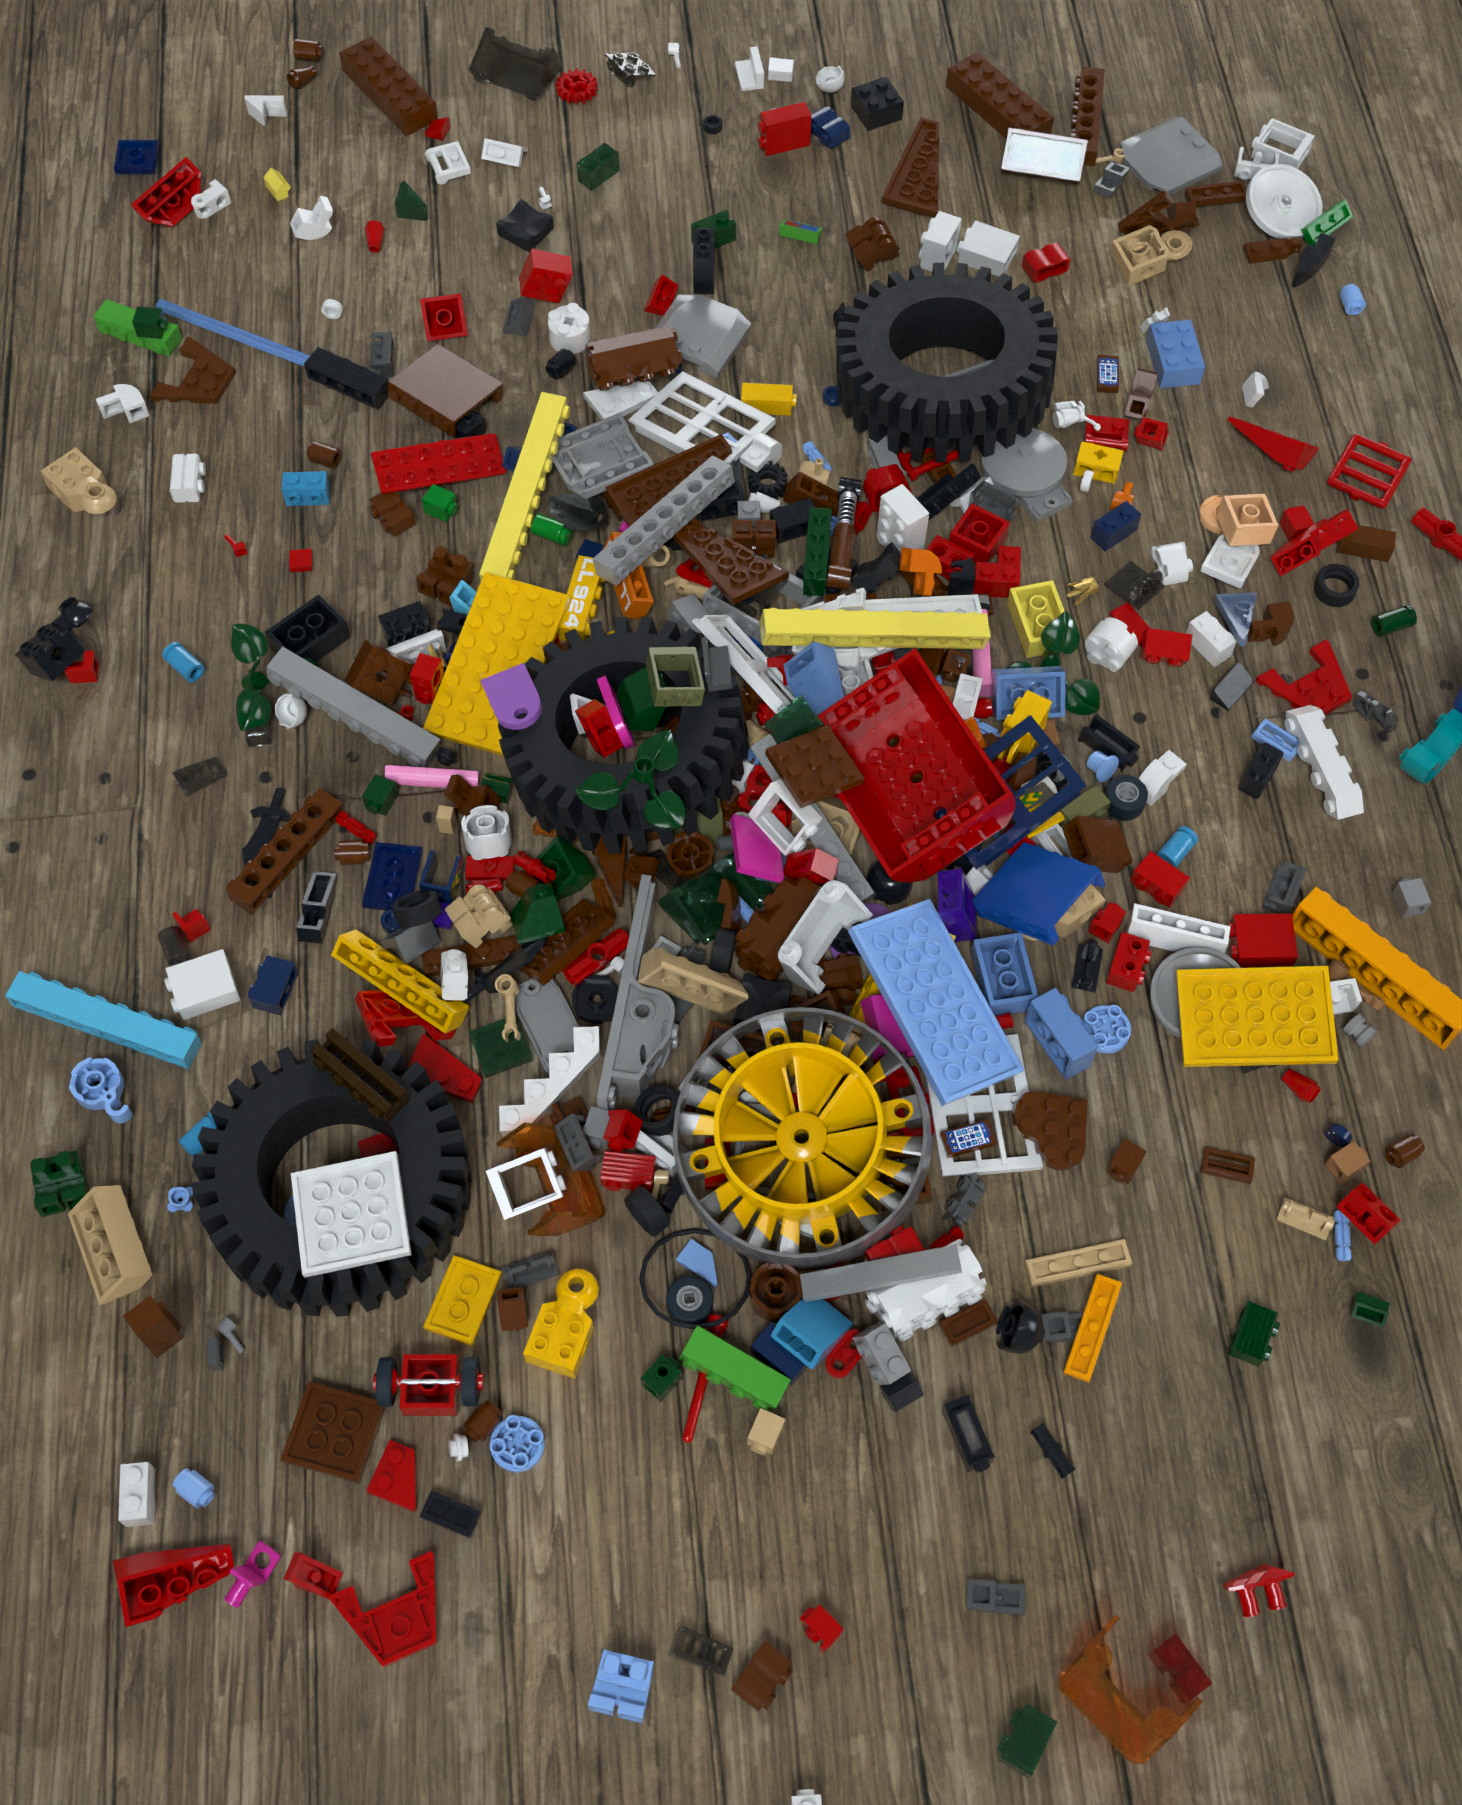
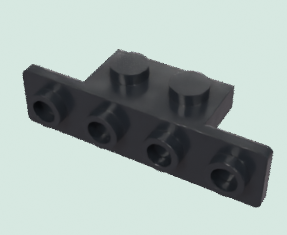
M970 464L954 478L947 473L916 498L929 512L928 521L981 479L976 465Z

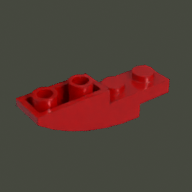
M1345 509L1328 520L1324 518L1283 545L1270 558L1281 577L1320 555L1319 551L1358 530V527L1350 511Z

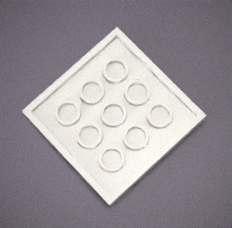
M396 1151L291 1173L300 1260L304 1277L412 1255L399 1160Z

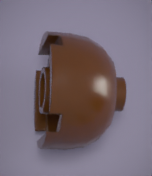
M684 831L673 838L674 842L667 847V860L672 871L679 877L688 880L705 876L711 870L715 859L714 847L710 839L706 835L699 834L698 831L687 835Z

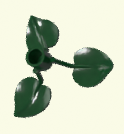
M1063 612L1043 629L1041 641L1047 650L1043 652L1042 662L1038 663V667L1060 666V651L1064 654H1071L1079 646V629L1068 612ZM1018 661L1010 664L1005 669L1031 668V665L1025 661ZM1065 677V686L1068 689L1065 691V709L1077 715H1090L1100 709V692L1097 685L1089 679H1078L1071 687Z
M233 624L231 648L234 656L245 664L255 661L252 668L248 670L249 674L242 678L244 690L240 692L236 701L238 725L241 731H245L265 724L271 716L270 702L267 698L260 696L261 692L259 691L271 682L269 679H266L263 673L255 672L260 663L259 656H263L268 652V643L264 634L257 628L248 624ZM303 657L306 661L320 668L314 660Z
M671 730L657 733L641 744L634 763V770L629 771V775L618 788L617 780L612 775L599 772L590 775L576 787V795L584 804L593 809L609 810L617 806L619 803L618 792H621L634 777L640 783L649 784L651 795L654 798L645 804L644 815L646 820L652 826L661 829H679L682 827L685 821V808L682 800L672 791H663L657 796L653 783L654 768L657 771L664 772L672 769L678 762V748L674 742Z

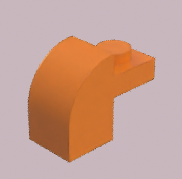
M901 547L899 570L915 572L913 593L932 596V590L935 585L934 573H942L938 557L929 550Z

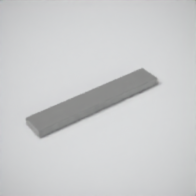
M956 1244L800 1274L804 1302H810L962 1273Z

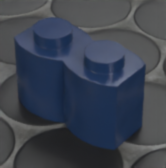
M825 106L811 114V134L818 137L823 145L832 149L850 138V126L844 119L838 117L830 107Z

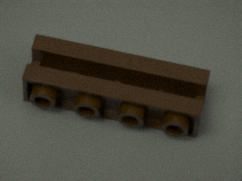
M332 1028L325 1034L327 1041L322 1046L317 1042L310 1049L314 1058L312 1060L313 1064L322 1072L326 1069L331 1073V1079L339 1087L345 1085L350 1090L349 1094L358 1103L362 1101L369 1106L367 1109L377 1119L382 1117L389 1122L410 1101L407 1090Z

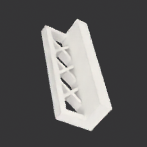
M437 629L385 648L405 658L411 664L416 662L419 653L430 656L428 651L429 645L433 646L436 654H440L439 646H441L442 652L446 651L443 634Z

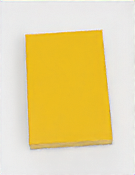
M453 1255L423 1325V1329L473 1347L503 1275L502 1271Z

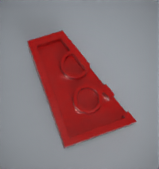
M423 1033L408 1067L410 1068L415 1062H418L426 1069L430 1082L433 1083L437 1080L446 1095L473 1104L483 1083L482 1078Z

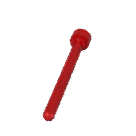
M710 1314L707 1322L717 1321L722 1316ZM729 1320L718 1326L708 1327L707 1331L719 1338V1336L723 1335V1332H726ZM699 1371L682 1436L685 1443H690L693 1440L708 1380L705 1378L706 1374Z

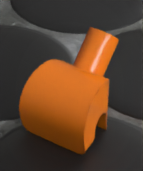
M1125 481L1123 490L1117 491L1111 502V511L1126 500L1132 505L1134 496L1130 493L1134 483Z

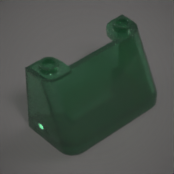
M734 851L709 867L706 871L701 872L686 883L673 889L657 901L662 910L696 944L700 942L703 945L708 944L715 939L714 933L717 931V928H722L725 906L717 902L722 878L736 884L739 896L751 909L755 906L758 909L762 908L766 896L770 892L774 893V889L768 881L755 880L754 876L736 871Z

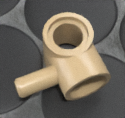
M817 458L815 463L804 461L800 464L798 472L800 471L829 487L831 470L823 469V459Z
M662 545L642 563V567L668 568L675 562V552L672 548ZM664 550L666 553V558L664 561L660 562L658 560V555L661 551Z

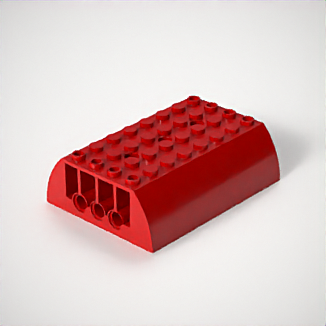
M916 648L798 729L800 734L803 735L829 725L863 775V784L838 793L888 876L895 881L911 883L927 880L1006 827L1014 813L1016 804L1014 795ZM892 738H900L897 746L889 747V742ZM916 773H923V778L920 782L912 783V777ZM945 809L947 814L937 820L935 818L937 811Z

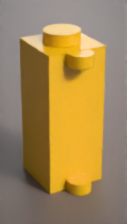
M742 383L741 401L765 414L791 416L792 407H796L797 394H792L793 385Z

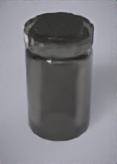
M167 927L158 933L157 938L169 967L193 959L180 927Z

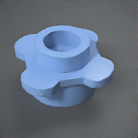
M174 1187L169 1190L168 1199L170 1203L167 1205V1208L170 1212H176L177 1210L189 1212L193 1209L191 1202L193 1191L191 1187Z

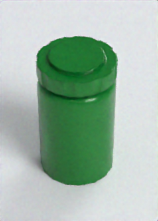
M540 513L536 515L531 526L532 534L561 544L564 547L569 545L574 531L565 528L563 523Z

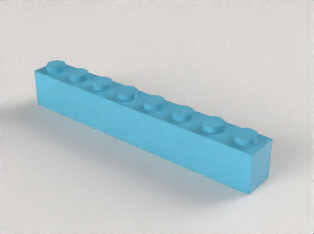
M19 971L5 995L9 1003L15 1008L186 1069L190 1068L202 1045L197 1032L189 1027H184L183 1029L176 1027L169 1020L161 1019L159 1021L144 1011L137 1013L131 1011L124 1004H111L101 996L95 995V997H92L79 988H66L56 980L46 981L40 975L33 972L27 974Z

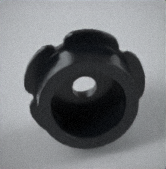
M440 747L438 753L435 752V756L438 757L437 762L447 767L450 764H456L457 754L444 747Z

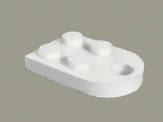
M1222 534L1218 537L1205 559L1200 572L1241 589L1256 563L1260 551L1259 546H1229L1225 535Z

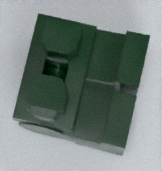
M77 1150L60 1152L56 1156L44 1159L41 1157L30 1162L32 1181L35 1188L34 1207L41 1217L65 1212V1205L69 1210H72L90 1191L85 1165L82 1158L79 1157Z

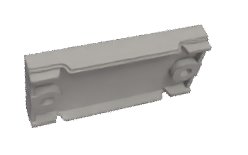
M1061 483L1050 492L1032 497L1015 496L1020 499V504L1036 523L1071 506L1073 502L1071 496L1064 490V486Z
M554 977L544 986L533 979L518 985L519 994L515 997V1013L547 1077L549 1076V1053L574 1052L573 1028L579 1027Z

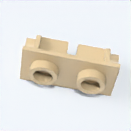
M1286 1197L1283 1199L1276 1219L1279 1222L1325 1241L1335 1223L1334 1217Z

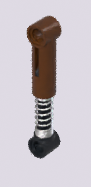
M840 477L837 499H840L837 525H835L833 530L826 587L849 590L855 540V509L857 502H859L862 480Z

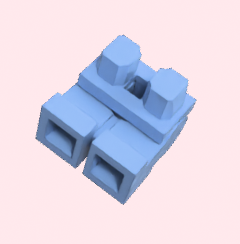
M603 1650L592 1694L588 1702V1709L614 1716L616 1706H618V1718L643 1724L654 1662Z

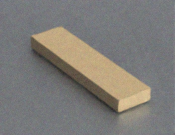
M1122 1239L1028 1259L1024 1261L1030 1286L1036 1287L1129 1267L1132 1265V1260L1126 1241Z

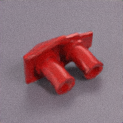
M1262 1564L1256 1569L1249 1570L1243 1575L1229 1580L1222 1586L1223 1589L1229 1592H1237L1243 1612L1242 1615L1244 1617H1253L1261 1613L1254 1589L1257 1586H1264L1270 1610L1283 1609L1287 1607V1604L1285 1603L1280 1582L1292 1578L1295 1574L1281 1567Z

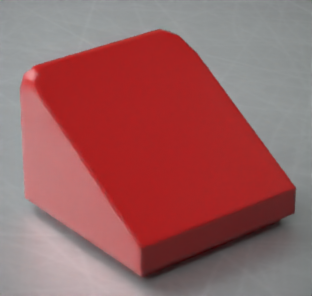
M449 117L432 120L424 133L425 136L443 141L450 129Z

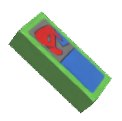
M784 219L779 226L780 236L818 244L823 232V228Z

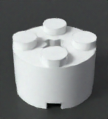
M569 303L549 312L548 329L552 347L556 351L562 348L570 350L573 354L583 351L591 338L590 321L586 311L576 303Z
M1109 617L1104 621L1101 620L1085 639V649L1088 653L1087 659L1093 664L1099 663L1110 671L1117 672L1137 648V637L1134 632L1130 634L1126 630L1128 626L1118 619Z
M492 805L479 806L470 810L471 814L466 818L465 816L462 818L461 826L465 847L471 854V857L474 860L506 856L512 844V834L507 812L504 810L501 812L497 810L496 806Z

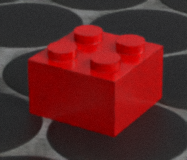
M531 248L519 276L520 295L560 304L573 275L571 257Z
M971 503L951 531L949 541L975 553V563H990L998 552L999 545L1002 546L1007 539L1010 522Z

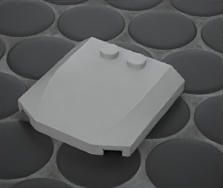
M1183 117L1169 119L1120 143V149L1123 150L1122 155H1125L1122 161L1123 164L1129 167V171L1151 191L1154 189L1165 190L1169 195H1172L1220 172L1223 166L1219 153Z
M678 295L655 327L659 328L669 325L671 329L675 328L678 341L675 343L677 350L681 351L682 359L699 365L700 372L718 379L750 332L751 323L738 309L703 295Z
M621 413L559 437L557 441V454L553 455L551 459L554 468L568 490L586 499L606 491V486L654 465L647 452L642 451L630 433L629 426Z

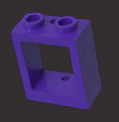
M962 868L938 872V914L947 931L956 936L955 942L977 939L976 909L972 902L975 895Z

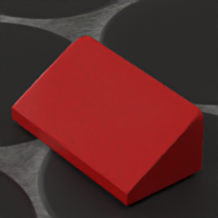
M662 274L654 283L644 311L664 316L672 304L679 285Z

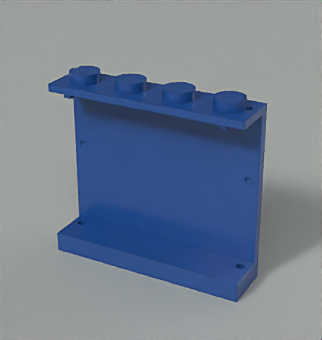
M1023 842L972 899V902L979 917L1054 946L1059 940L1054 925L1090 884L1102 888L1106 885L1102 872L1098 867L1079 862L1075 858L1062 856L1057 852L1042 849L1038 845Z

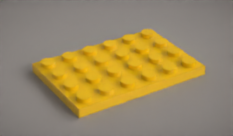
M1328 966L1186 969L1176 971L1183 1067L1337 1064L1339 1061Z

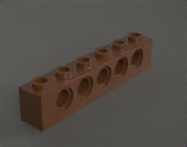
M1082 66L1080 75H1076L1075 87L1078 88H1075L1074 100H1077V102L1074 101L1072 114L1076 115H1073L1071 127L1075 129H1071L1070 137L1088 140L1083 165L1095 167L1099 144L1105 69Z
M321 788L315 793H311L302 808L295 810L290 816L289 822L284 827L278 828L274 838L260 848L254 860H249L245 864L242 873L230 880L226 889L229 900L252 915L336 823V816L343 811L342 803ZM313 814H318V815H320V816L317 817V818H311V817H310V816L313 815ZM297 831H304L301 835L294 834ZM284 847L289 848V850L285 852L279 851L281 848ZM268 864L274 865L272 868L269 869L263 868L265 865ZM252 881L258 882V883H257L256 885H254V886H249V885H248V883H250V882H252Z

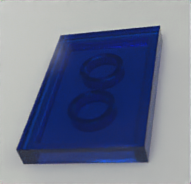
M376 842L362 907L365 909L387 911L392 909V905L399 898L415 892L423 856V847Z

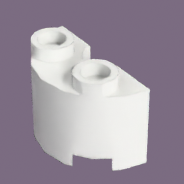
M1184 542L1150 548L1149 552L1152 560L1158 566V575L1162 586L1188 581L1189 572L1193 571V563L1191 559H1187Z

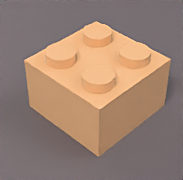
M1265 494L1224 496L1216 514L1229 546L1270 544L1278 528V523Z

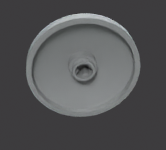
M1032 428V432L1025 438L1016 433L1015 444L1007 449L996 440L994 454L983 457L981 454L980 465L984 476L991 477L994 486L1011 495L1032 497L1048 493L1061 483L1066 473L1067 456L1062 445L1054 437L1046 432Z
M1205 947L1186 948L1168 956L1157 968L1150 987V1003L1157 1020L1167 1031L1181 1038L1176 982L1177 970L1241 967L1228 955Z

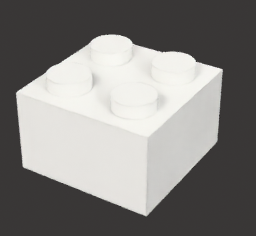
M941 211L937 213L935 218H931L928 231L923 232L920 241L923 244L919 253L922 269L932 272L933 263L944 262V269L946 270L958 247L962 218Z

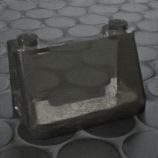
M485 27L469 68L470 73L474 76L473 79L479 83L487 82L523 94L526 98L533 101L540 99L562 66V61L555 49L546 47L545 50L540 48L537 51L510 42L505 36H495L494 29Z

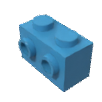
M326 471L283 472L282 493L286 506L330 505L331 487Z

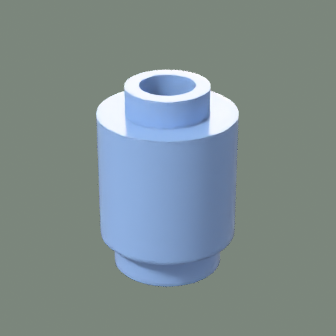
M1348 284L1341 289L1340 300L1348 315L1360 314L1366 307V302L1359 287L1355 284Z
M185 1468L177 1475L173 1482L176 1493L196 1509L201 1506L206 1507L215 1496V1493H213L215 1486L195 1470Z

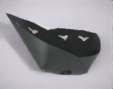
M559 494L551 496L549 499L550 513L557 521L563 523L564 527L568 530L585 531L609 525L605 502L603 503L594 496L586 499L578 494ZM555 502L560 506V507H557V509H555V506H556ZM602 513L603 518L598 522L597 517Z

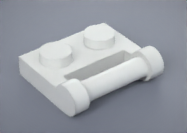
M458 141L430 148L425 152L427 160L431 162L435 171L436 181L440 185L445 184L450 179L471 174L470 166ZM438 157H443L448 168L447 170H442L437 159Z

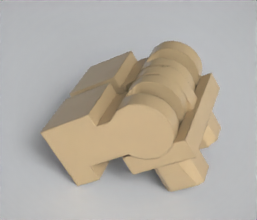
M484 885L473 886L464 898L459 896L445 908L462 938L475 948L483 943L481 938L488 931L494 934L498 930L503 934L513 925L510 921L511 917L496 894L491 889L487 890Z

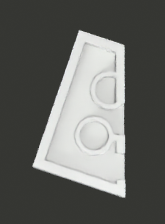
M638 381L623 387L617 385L609 390L599 391L597 389L583 392V395L598 417L603 420L618 413L625 416L642 408L658 392L649 381Z

